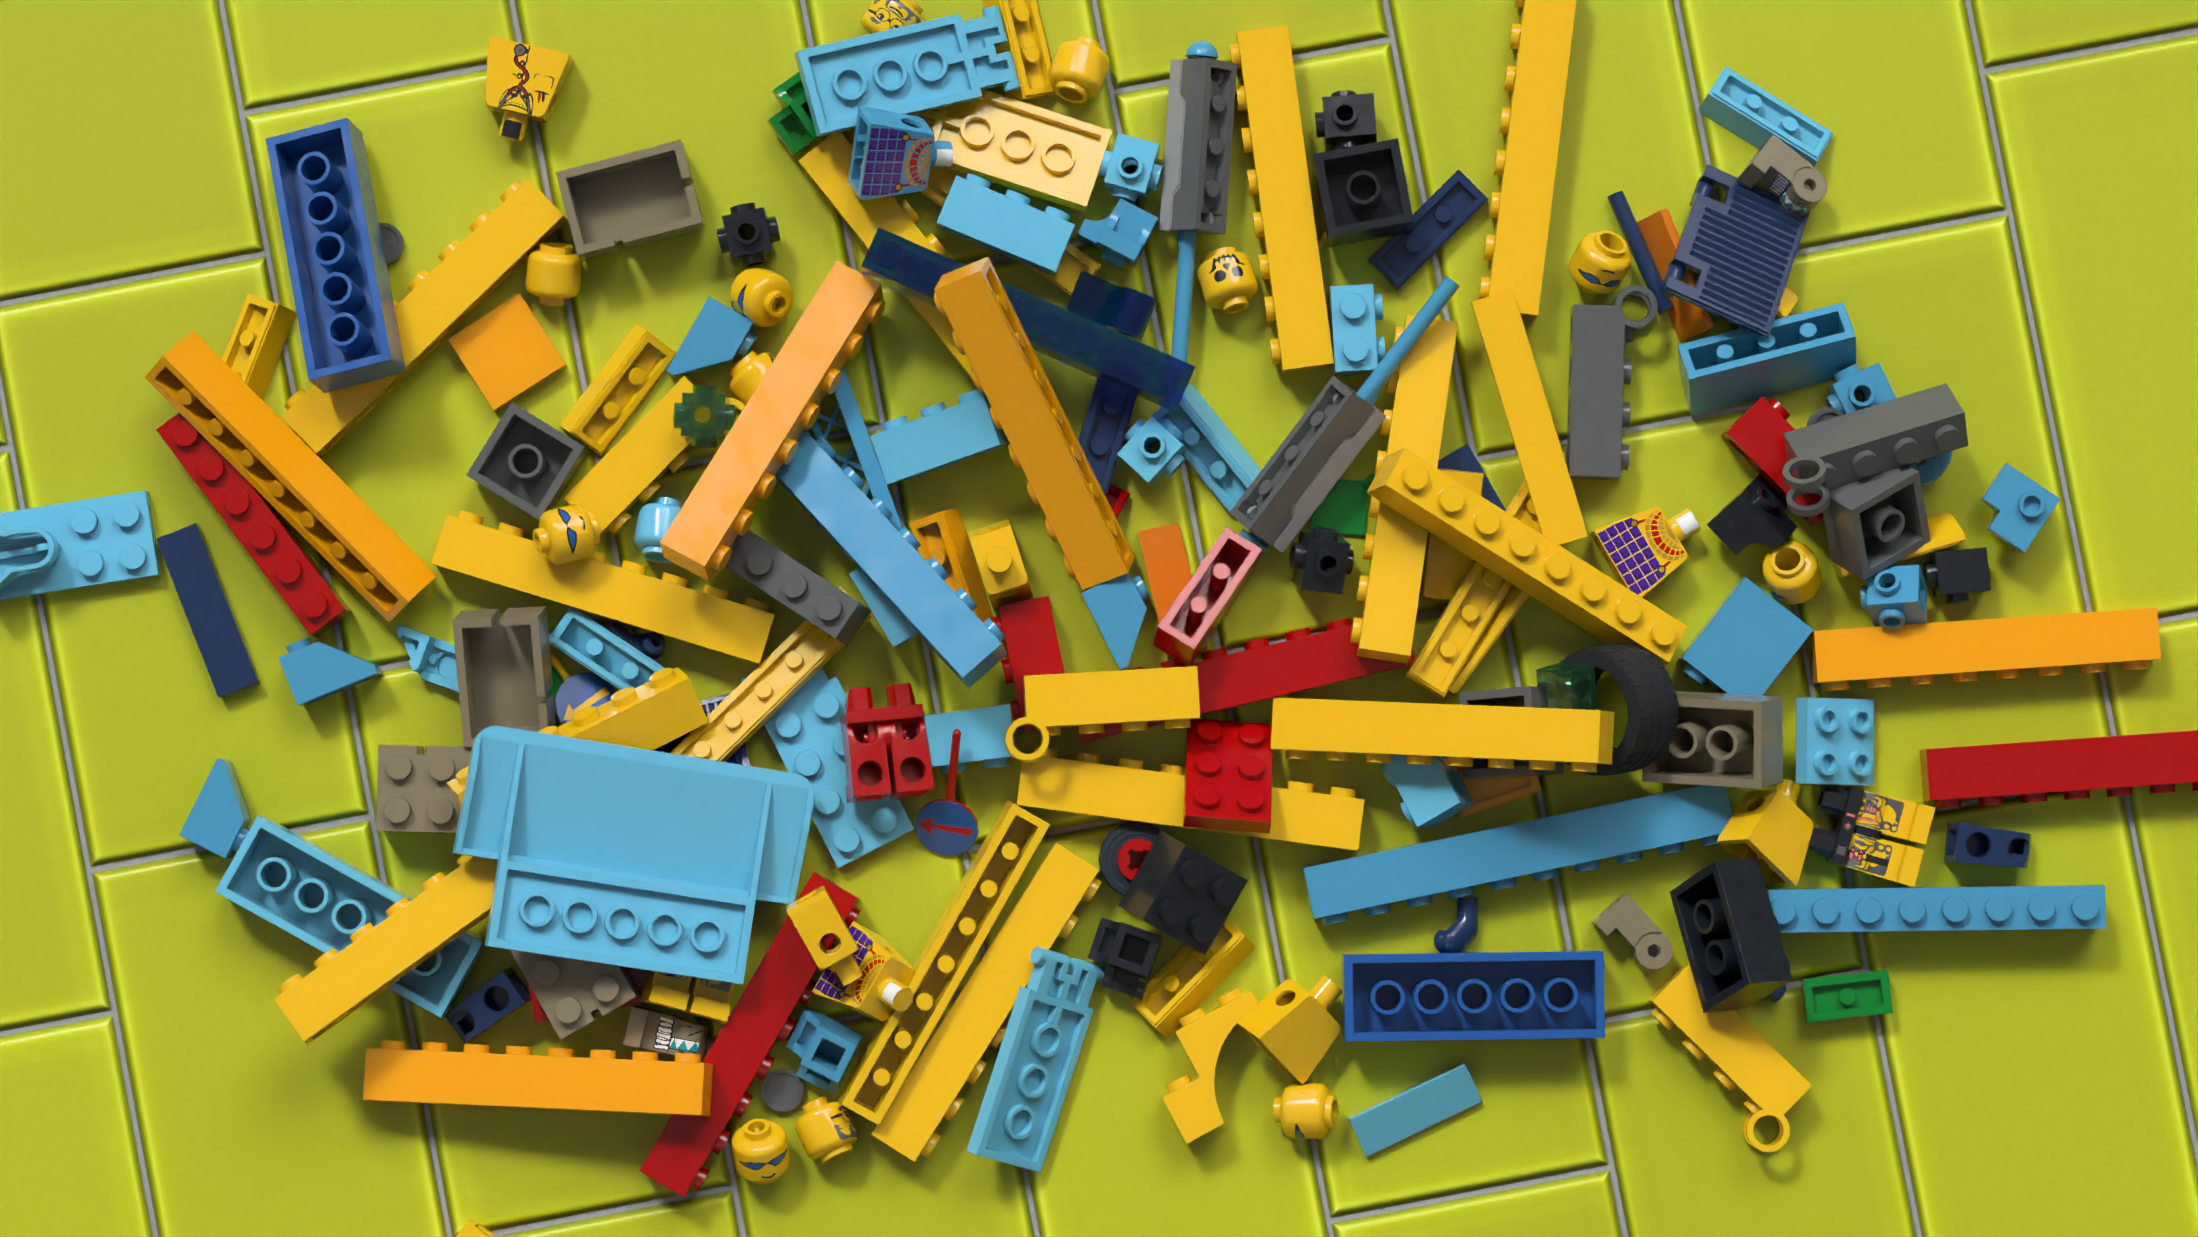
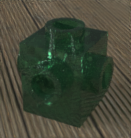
M695 385L693 386V393H682V403L674 404V429H681V437L685 440H691V447L716 448L717 441H724L728 430H731L736 422V405H729V397L726 394H719L718 386ZM701 407H707L711 411V418L705 423H700L695 418L696 411Z

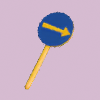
M550 648L551 664L564 681L555 697V712L562 725L573 720L572 716L583 708L590 706L597 708L611 701V696L616 692L609 682L593 673H579L571 677Z

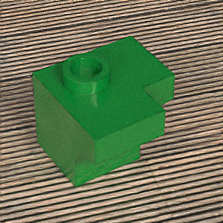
M799 72L772 91L783 106V109L767 121L792 156L819 138L816 136Z

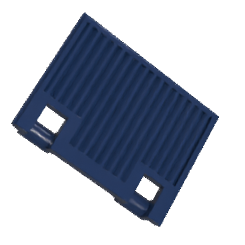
M1706 164L1690 202L1691 208L1676 252L1669 263L1661 287L1662 293L1667 297L1675 296L1768 338L1809 213L1801 216L1793 215L1782 206L1780 198L1756 186L1750 189L1737 177ZM1715 186L1727 191L1723 204L1710 198ZM1687 269L1699 274L1695 287L1682 282Z

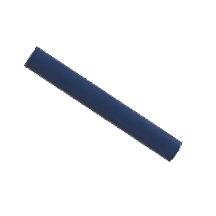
M1619 191L1608 196V201L1646 287L1653 292L1657 299L1658 314L1674 308L1671 298L1662 293L1663 280L1624 192Z

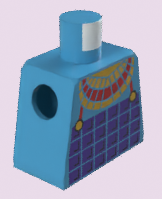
M858 107L848 183L860 200L923 191L928 185L930 167L951 166L953 161L952 143L950 141H934L933 131L925 120L920 117L869 107Z

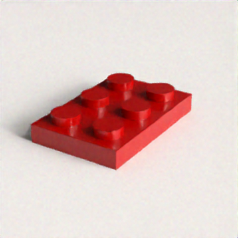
M1211 719L1190 720L1191 728H1186L1183 827L1269 834L1272 806V724Z

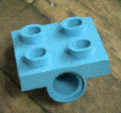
M1796 698V784L1874 785V700Z

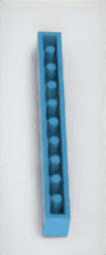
M1698 785L1304 867L1302 871L1312 918L1322 917L1323 925L1347 921L1349 920L1347 912L1363 908L1365 916L1390 912L1389 903L1406 900L1407 908L1433 903L1431 894L1448 891L1449 899L1475 894L1474 885L1490 882L1491 890L1517 885L1515 879L1517 876L1532 874L1533 881L1558 877L1557 868L1574 865L1575 873L1601 868L1599 859L1616 856L1617 864L1643 859L1642 850L1658 847L1659 855L1685 850L1683 844L1685 841L1700 839L1701 846L1717 844V839L1730 820L1732 811L1727 787Z

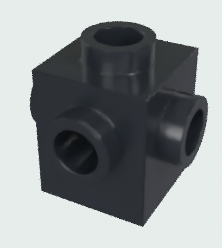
M1342 90L1332 93L1331 97H1322L1323 112H1315L1317 138H1325L1326 151L1377 142L1374 93L1356 95L1354 91Z
M745 203L731 207V214L722 216L724 227L717 229L722 254L730 252L733 262H742L743 267L768 262L767 256L776 254L774 242L781 241L776 217H768L765 208L756 209L755 203ZM749 225L755 228L754 237L750 240L742 239L739 235L740 229Z
M1316 526L1313 529V533L1300 531L1298 543L1294 542L1290 550L1289 564L1291 568H1294L1292 582L1302 590L1342 594L1345 575L1351 574L1354 564V551L1350 549L1351 544L1339 536V531L1333 528Z

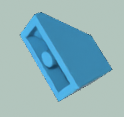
M708 297L669 365L667 372L678 379L683 376L686 377L735 363L739 355L745 357L755 345L758 335L754 334L753 331L756 325L748 318Z
M1129 573L1103 582L1081 593L1119 670L1128 668L1147 610L1143 601L1150 598L1140 576L1131 578Z
M311 638L288 645L286 647L288 654L279 657L298 706L303 707L383 675L380 666L319 641L312 643Z
M217 758L179 836L224 858H232L234 853L238 851L249 831L247 827L251 821L232 762Z

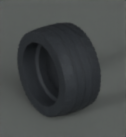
M1627 644L1594 646L1568 655L1552 671L1546 687H1559L1560 695L1570 693V709L1594 710V694L1597 682L1604 671L1608 672L1619 684L1627 705V727L1624 739L1618 748L1613 747L1612 765L1597 764V772L1584 773L1600 776L1637 771L1659 760L1673 741L1679 713L1675 687L1664 665L1653 654H1650L1649 651Z

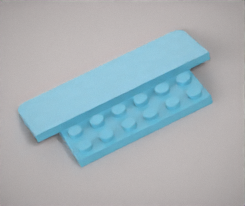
M490 726L480 731L473 742L453 854L498 860L485 946L743 984L755 901L789 905L796 899L809 832L814 792L808 779L796 773L509 727Z

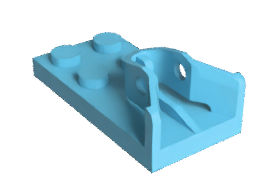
M146 490L0 513V601L161 576L149 492Z

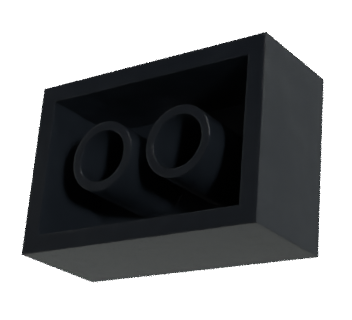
M1758 858L1714 861L1669 892L1703 1013L1747 1009L1793 980L1789 960L1785 955L1778 931V922L1772 910L1766 889V880L1762 875Z

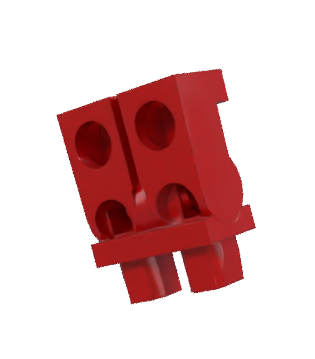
M910 683L887 686L885 689L888 707L873 708L871 687L851 688L846 692V712L840 717L847 777V785L845 786L847 803L885 800L889 795L890 799L928 796L935 789L926 728L923 720V704L915 703Z

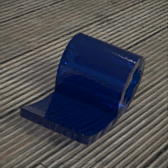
M1081 271L1067 304V310L1115 332L1142 340L1157 304V299L1128 287H1119L1086 271Z

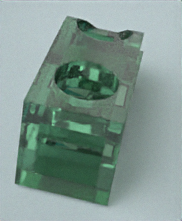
M1560 662L1536 670L1537 687H1547L1548 708L1597 710L1595 665Z

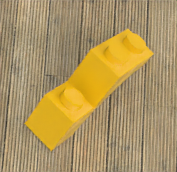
M1237 987L1218 997L1216 1000L1220 1006L1204 1014L1200 1007L1178 1019L1182 1027L1175 1030L1199 1076L1191 1080L1187 1073L1165 1086L1169 1093L1163 1095L1162 1099L1187 1144L1224 1124L1215 1096V1067L1221 1047L1228 1034L1239 1019L1258 1004L1251 990L1242 994L1240 988Z

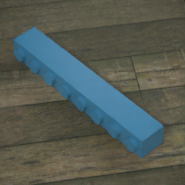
M804 428L797 439L798 448L793 459L787 465L782 463L775 474L776 479L969 689L1007 655L1001 643L1006 638L1005 635L991 619L988 618L982 622L974 614L973 610L977 608V605L961 587L955 592L944 581L949 577L944 568L933 557L926 561L916 551L921 544L905 526L898 531L889 521L893 514L877 496L870 501L861 491L865 486L864 482L853 469L848 466L842 470L833 460L837 453L822 436L814 440L805 430L806 428Z
M2105 885L1767 889L1772 910L1778 922L1779 933L2106 929Z

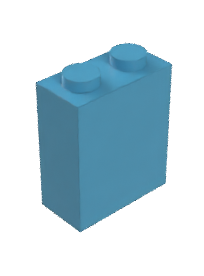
M1747 577L1739 580L1678 658L1685 665L1681 671L1699 686L1707 682L1718 690L1719 693L1763 695L1813 629Z

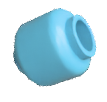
M668 497L656 498L655 503L646 504L641 507L637 517L633 540L637 549L642 551L643 558L656 563H673L664 558L660 541L681 509L680 501Z

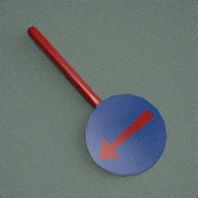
M955 729L952 733L946 799H937L927 803L919 811L915 821L916 835L921 843L932 852L941 855H958L966 852L975 844L979 832L978 820L972 810L963 803L954 800L961 731L959 729Z

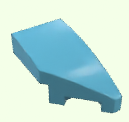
M398 625L396 632L406 647L411 659L409 663L412 670L419 673L421 679L459 692L455 645Z

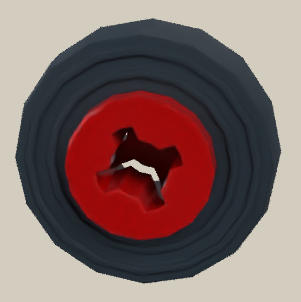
M1136 821L1122 824L1108 834L1101 844L1098 861L1101 875L1111 889L1124 896L1143 863L1144 856L1148 854L1161 831L1153 824Z

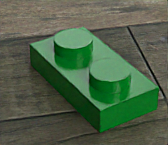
M1888 970L1800 979L1805 1022L1893 1013Z

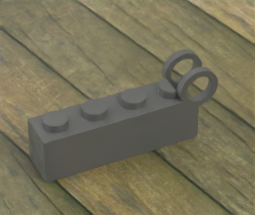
M1631 285L1626 287L1615 297L1612 306L1574 304L1571 307L1566 465L1571 479L1618 480L1621 477V470H1628L1629 445H1622V428H1629L1630 402H1623V385L1631 384L1632 363L1631 359H1624L1625 342H1632L1633 332L1644 329L1652 322L1658 310L1655 295L1644 286ZM1637 296L1645 302L1647 315L1644 320L1632 321L1625 317L1621 308L1625 297Z
M1945 383L1783 433L1787 463L1782 470L1785 484L1791 488L1786 495L1787 507L1790 512L1798 516L1809 517L1824 512L1830 505L1831 500L1828 490L1830 488L1968 446L1965 412L1948 385ZM1805 493H1816L1823 497L1818 503L1810 506H1803L1794 502L1798 496Z
M750 530L743 536L738 534L730 547L732 548V554L726 565L727 568L847 647L871 612L863 604Z

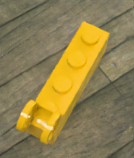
M683 376L572 488L564 499L570 505L578 504L586 512H593L601 535L605 536L609 531L613 535L617 534L632 518L628 511L639 500L644 505L649 502L662 488L658 481L669 470L676 474L692 458L688 451L699 440L705 444L715 436L720 441H724L727 434L720 432L716 423L719 413L726 408H736L742 412L745 405L734 398H723L713 404Z
M1197 666L1023 676L1025 717L1017 719L1009 726L1005 735V745L1008 752L1014 758L1021 761H1032L1039 758L1046 751L1049 745V736L1061 735V727L1078 726L1079 734L1105 733V724H1121L1122 732L1148 730L1147 722L1158 721L1165 722V729L1191 728L1190 720L1200 718ZM1021 725H1031L1040 732L1041 745L1036 752L1025 754L1015 748L1013 733L1016 728Z
M1683 964L1649 999L1656 1007L1651 1014L1668 1031L1675 1026L1686 1037L1681 1044L1697 1060L1701 1061L1706 1056L1717 1067L1712 1074L1730 1092L1736 1086L1748 1098L1743 1105L1750 1112L1745 1116L1742 1123V1133L1746 1142L1763 1152L1779 1150L1786 1144L1790 1135V1126L1784 1114L1812 1085L1736 1010L1703 1013L1691 967L1689 964ZM1771 1115L1778 1124L1777 1136L1771 1142L1759 1143L1754 1136V1125L1759 1118Z

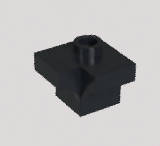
M1761 474L1755 477L1707 524L1735 555H1738L1745 547L1756 543L1767 545L1775 550L1798 527L1783 512L1787 508V502Z
M1101 917L1088 956L1090 960L1107 965L1101 986L1143 1000L1163 938L1161 935L1132 925Z

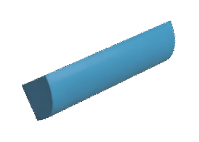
M1844 302L1776 319L1773 322L1768 338L1746 328H1741L1677 345L1680 375L1691 417L1754 401L1762 396L1765 398L1835 380L1834 374L1856 364V335Z

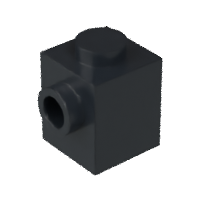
M1987 547L1934 552L1929 554V562L1923 565L1927 588H1932L1933 597L1945 596L1946 604L1970 602L1971 593L1991 590Z

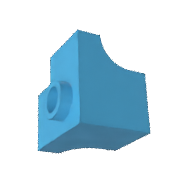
M1120 198L1114 211L1107 218L1100 221L1085 219L1078 232V239L1103 251L1100 258L1120 269H1123L1125 264L1135 268L1158 224V217Z
M2005 463L1980 499L1994 510V517L1986 530L2019 552L2025 553L2060 498Z
M806 1006L786 1045L787 1048L798 1054L802 1059L796 1076L834 1095L864 1035Z

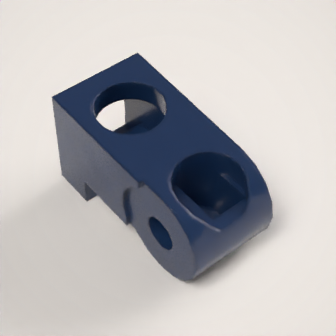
M1948 822L1944 861L2028 868L2031 834Z
M510 967L463 999V1002L448 1012L445 1018L463 1043L466 1044L531 1001L530 992L513 968Z

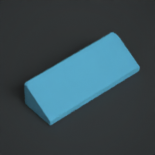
M1726 66L1699 107L1701 114L1758 149L1774 134L1812 164L1813 167L1834 134Z
M1190 384L1174 395L1151 416L1159 423L1167 418L1184 434L1180 442L1187 449L1182 455L1229 514L1232 515L1230 511L1261 472V469L1198 390Z
M571 606L549 637L550 644L620 690L627 687L636 688L648 682L649 677L655 672L665 669Z
M1463 1062L1348 1117V1120L1365 1156L1368 1157L1482 1102L1467 1066Z

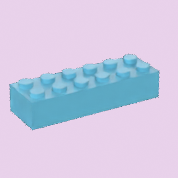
M266 816L256 817L215 890L220 895L324 953L333 948L339 953L353 943L349 937L355 931L370 922L374 927L388 918L385 911L402 898L407 897L409 901L413 900V898ZM470 930L466 931L389 986L388 989L440 1018L445 1017L450 1012L486 947V939Z

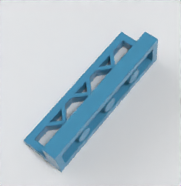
M841 369L842 377L834 391L838 404L831 418L819 413L818 418L828 422V426L823 434L817 418L812 426L816 439L822 436L827 441L833 426L850 433L853 443L846 458L837 455L834 459L843 462L842 470L849 465L864 472L868 483L863 493L868 496L871 490L873 498L877 496L893 514L889 521L899 531L903 528L884 479L845 369ZM840 411H842L846 425L836 421ZM855 450L861 465L851 461Z

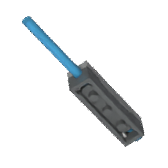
M1207 41L1194 42L1186 51L1185 57H1188V59L1171 60L1159 230L1177 233L1179 244L1169 378L1186 379L1197 235L1226 234L1237 64L1216 60L1218 59L1217 50Z
M1448 276L1443 279L1358 392L1332 376L1230 511L1249 530L1247 531L1242 528L1240 536L1262 549L1261 554L1269 549V545L1282 553L1286 550L1289 544L1299 535L1301 528L1317 507L1324 502L1327 494L1342 474L1350 468L1352 461L1367 441L1377 432L1379 425L1386 418V415L1373 405L1377 399L1378 392L1460 287Z

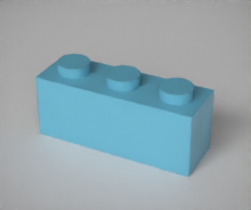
M968 173L966 179L956 175L936 222L937 228L1056 277L1075 231V224L1068 222L1070 215L1050 206L1046 207L1045 212L1029 206L1030 198L1012 190H1007L1005 195L989 189L991 182L974 174Z
M977 389L958 396L960 404L946 409L945 403L942 402L921 409L922 418L908 422L907 416H902L882 423L884 431L870 437L886 484L903 482L1008 445L1009 441L1004 430L997 429L990 415L991 404L987 396Z

